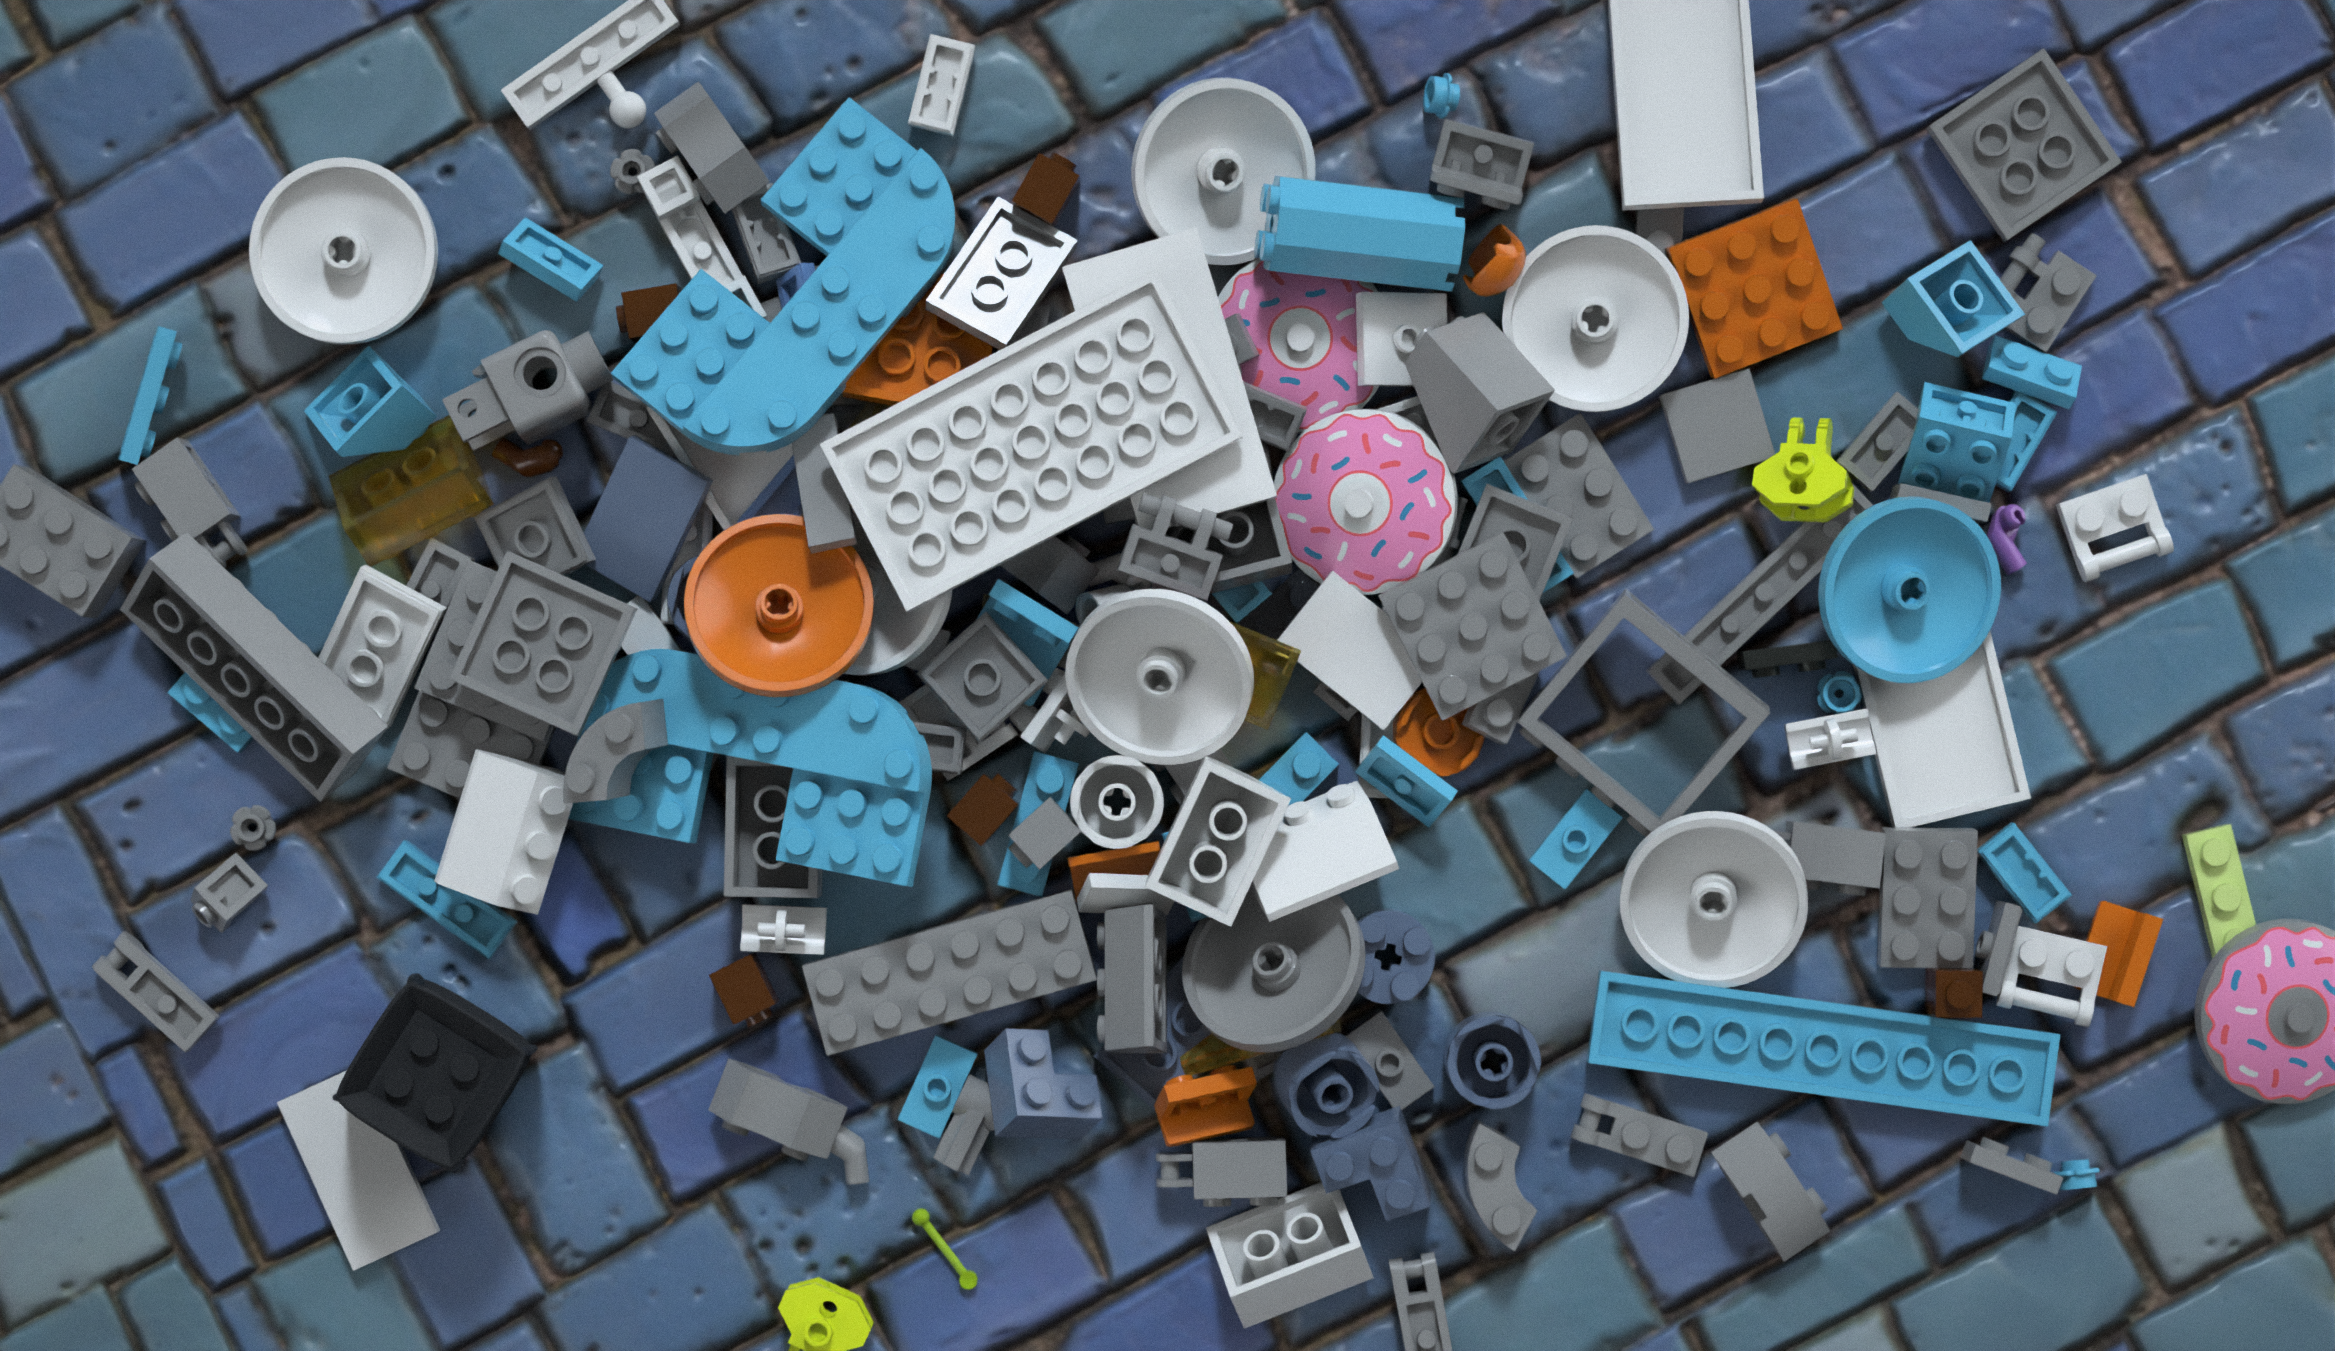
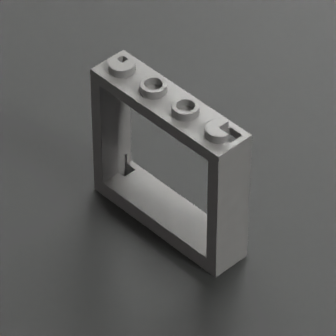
M1625 589L1524 708L1517 722L1523 726L1519 732L1526 740L1539 749L1545 744L1559 756L1555 762L1573 778H1577L1580 774L1594 785L1591 792L1600 801L1610 808L1618 804L1630 814L1627 818L1629 824L1647 837L1659 826L1682 816L1767 718L1770 714V708L1647 605ZM1623 618L1633 624L1745 716L1660 817L1539 718Z

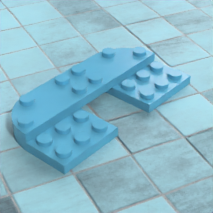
M848 97L761 198V205L827 256L772 322H768L703 269H700L611 372V376L615 381L686 437L707 449L739 456L740 453L765 450L768 453L783 448L803 436L817 423L845 390L846 382L899 319L902 316L906 318L934 285L947 265L954 243L955 207L951 189L945 175L938 164L921 147L917 151L850 97Z
M650 649L627 655L612 664L580 737L597 719L618 707L663 699L668 745L651 750L638 762L631 777L630 795L610 800L573 803L568 819L696 844L714 753L793 768L776 855L777 861L913 887L931 793L932 766L924 735L919 734L914 723L907 715L909 712L896 700L871 687L834 680L815 691L792 697L755 695L733 687L720 679L704 664L698 654L677 650Z

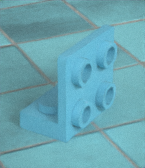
M1924 382L1919 400L1916 426L1899 475L1898 484L1903 483L1989 503L2012 439L2016 403Z
M998 579L990 591V597L977 619L987 612L1049 680L1074 639L1079 627ZM1044 686L1041 687L1024 704H1026L1027 706H1032L1037 700Z

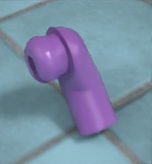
M2015 504L1999 507L1992 515L1987 532V537L1994 548L1997 560L2007 575L2016 572L2027 564L2014 543L2019 526L2023 525L2026 520L2024 510Z

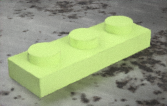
M2223 824L2182 835L2212 959L2229 940L2247 928L2256 925L2231 824Z

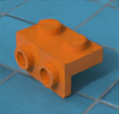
M1228 1065L1213 1070L1209 1074L1210 1076L1193 1079L1192 1075H1181L1167 1081L1154 1104L1166 1146L1173 1147L1252 1129L1255 1121L1248 1099L1257 1085L1252 1067L1237 1070L1236 1066Z

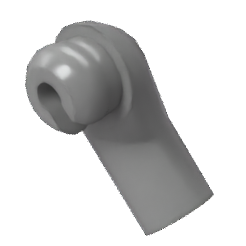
M841 1125L830 1152L844 1160L846 1183L848 1185L869 1182L865 1142L860 1136L844 1125Z

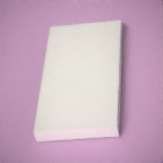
M344 1071L278 1101L277 1104L354 1271L439 1232L440 1228L403 1147L356 1118L338 1101L333 1100L332 1097L337 1093L346 1073Z

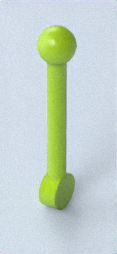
M923 1208L915 1210L912 1214L913 1223L924 1228L960 1276L959 1283L961 1287L967 1290L973 1289L978 1282L976 1273L972 1270H966L931 1224L929 1212Z

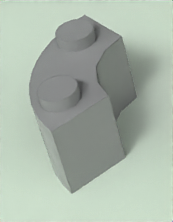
M699 81L654 113L662 125V128L656 131V134L671 155L678 150L682 153L698 176L691 183L707 205L715 200L725 214L770 182Z
M1069 535L1064 542L1054 536L1000 565L1067 615L1076 604L1078 596L1084 593L1100 571L1086 560L1091 551Z
M663 699L618 707L606 713L589 726L575 745L566 767L563 785L564 804L610 800L630 795L631 777L638 762L651 750L668 745Z
M728 1058L708 1109L724 1120L722 1127L742 1136H748L749 1131L763 1135L782 1144L781 1151L799 1160L807 1161L809 1154L828 1159L848 1107L808 1087L803 1088L789 1084L780 1079L781 1076Z
M1475 1118L1464 1150L1463 1167L1467 1190L1476 1212L1486 1227L1504 1245L1515 1251L1537 1213V1209L1521 1194L1516 1184L1515 1162L1520 1146L1516 1141Z
M1756 1122L1711 1152L1724 1176L1736 1191L1764 1236L1784 1262L1830 1232L1821 1214L1828 1210L1813 1187L1808 1190L1804 1189L1785 1161V1159L1791 1156V1153L1776 1132L1768 1137L1760 1124Z

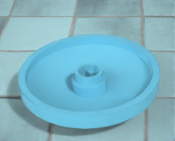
M1908 496L1889 499L1875 504L1857 515L1843 528L1832 543L1824 560L1819 579L1818 600L1820 615L1827 635L1835 648L1858 669L1874 677L1896 683H1918L1932 680L1951 672L1963 664L1974 654L1988 635L2000 602V568L1994 548L1985 532L1970 516L1949 504L1925 497Z

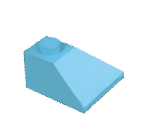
M1971 240L1907 278L1881 302L1908 340L1955 357H1960L2025 315Z
M370 346L304 410L341 457L404 450L415 439L421 437L429 425L437 418V415L421 396Z

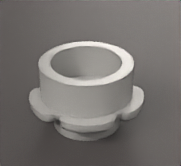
M628 149L621 153L619 159L613 160L610 167V175L616 181V188L622 193H644L637 176L654 168L655 163L650 156L642 155L641 151ZM631 168L637 169V174L635 176L629 175V170Z
M263 806L241 807L232 817L231 837L236 844L245 845L247 850H260L266 846V842L272 840L275 836L276 823L273 821L269 810ZM251 823H254L257 826L255 832H251L249 830V825Z

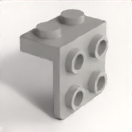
M1445 118L1430 170V181L1437 183V191L1463 198L1465 191L1482 195L1483 204L1509 210L1510 203L1521 204L1523 197L1522 186L1534 142Z

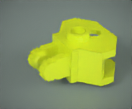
M1792 417L1789 421L1787 442L1780 444V451L1754 468L1752 486L1760 493L1759 500L1761 504L1781 521L1829 522L1852 507L1854 487L1847 471L1831 455L1833 438L1831 418H1820L1816 428L1815 444H1803L1805 437L1803 419ZM1798 506H1806L1809 509L1802 510Z
M820 1277L790 1284L778 1306L791 1333L788 1341L791 1345L788 1351H800L801 1349L804 1351H847L862 1347L874 1324L860 1295ZM824 1302H833L836 1305L837 1311L831 1312L825 1309Z

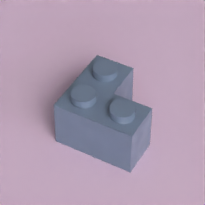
M1006 1028L984 1050L995 1137L1080 1140L1103 1119L1097 1075L1054 1073L1048 1030Z
M1400 1106L1372 1115L1363 1127L1343 1138L1332 1139L1330 1135L1313 1136L1310 1152L1326 1194L1370 1179L1386 1221L1430 1207L1431 1187Z

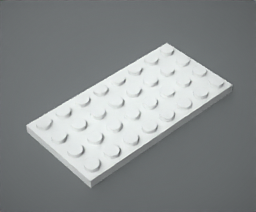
M1153 270L824 441L820 446L906 612H910L1241 440L1243 435L1156 270Z

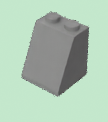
M1485 312L1467 318L1460 316L1449 324L1437 328L1430 326L1424 329L1413 342L1415 348L1405 362L1445 462L1453 474L1511 453L1555 391Z

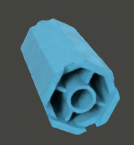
M1275 176L1272 185L1263 184L1260 212H1266L1264 231H1257L1254 257L1260 258L1263 261L1264 269L1268 271L1452 291L1455 283L1446 279L1448 273L1458 274L1465 234V218L1456 217L1455 207L1464 208V198Z

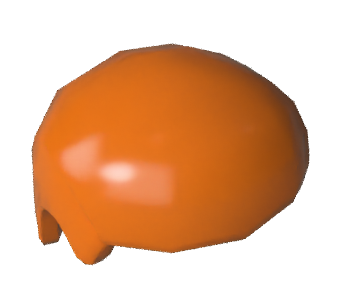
M1498 224L1493 228L1468 259V264L1474 272L1473 278L1467 275L1463 276V280L1468 288L1477 296L1488 297L1505 292L1509 287L1513 286L1523 270L1527 257V252L1522 242L1503 224Z

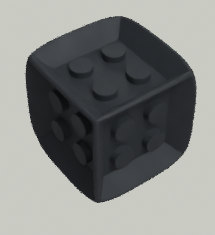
M415 973L408 977L407 984L396 994L374 1025L348 1067L337 1093L332 1098L334 1101H338L356 1118L407 1150L431 1163L449 1169L452 1173H458L464 1167L465 1158L475 1149L498 1116L523 1075L531 1055L537 1051L538 1047L531 1045L514 1029L449 989L425 980L420 974Z

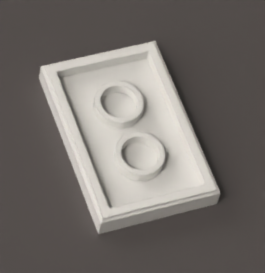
M365 564L360 567L318 659L334 674L341 677L345 684L367 706L373 708L388 725V729L396 718L447 607Z
M1334 571L1329 573L1274 643L1382 730H1385L1422 683L1388 615Z

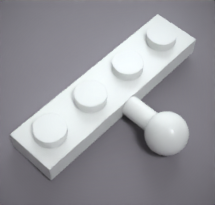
M628 0L505 86L501 91L526 127L531 130L598 83L611 101L609 112L614 123L623 128H634L643 122L646 116V104L638 94L626 91L613 72L677 28L680 23L664 0Z

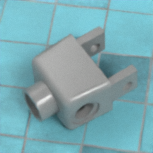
M543 330L482 359V364L472 370L473 375L482 380L442 399L463 442H469L474 452L516 431L524 442L530 445L587 416L592 410V403L587 393L613 381V378L589 331L561 344L553 332ZM546 369L557 370V379L552 386L544 390L533 389V381L539 372ZM471 400V401H469V402H467V403L461 405L464 401Z

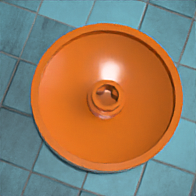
M771 514L757 516L727 528L711 540L697 557L685 587L684 613L687 631L692 645L701 660L714 674L731 686L760 696L792 697L820 689L836 680L848 670L862 652L868 640L873 621L874 599L872 584L866 566L859 554L852 546L811 554L808 547L804 517L796 515Z

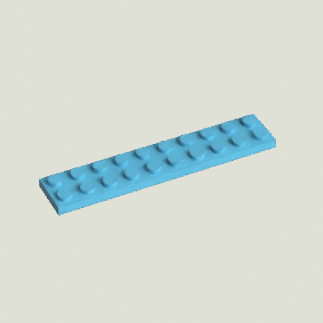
M1599 970L1586 1062L2048 1126L2060 1034Z

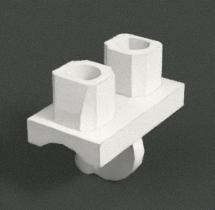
M1055 668L1049 681L1043 688V691L1049 694L1039 710L1033 705L1027 706L1023 704L1010 715V720L1022 732L1020 737L1043 753H1046L1055 739L1065 745L1075 730L1084 737H1087L1090 733L1085 725L1081 723L1072 706L1066 687L1065 672L1058 668Z
M1868 708L1783 724L1792 770L1876 754L1870 729Z
M743 904L740 951L824 955L827 908Z

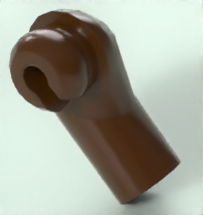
M503 437L493 450L492 456L524 477H535L556 469L560 459L563 457L564 451L562 446L552 439H546L541 445L523 450Z

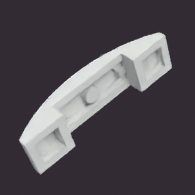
M678 155L638 175L637 179L689 278L692 279L700 269H703L763 318H767L745 275L743 276L700 200V195L692 185V180Z

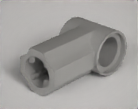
M970 1074L952 1110L955 1114L945 1130L933 1157L943 1165L967 1175L970 1174L990 1130L994 1132L989 1084Z

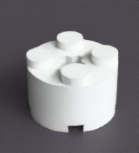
M1112 755L1092 762L1079 774L1071 791L1070 806L1077 827L1089 840L1106 848L1122 849L1142 842L1155 830L1163 813L1164 797L1157 776L1146 764L1128 756ZM1114 788L1123 789V797L1131 799L1130 807H1123L1120 815L1112 814V807L1104 804L1105 796H1112Z

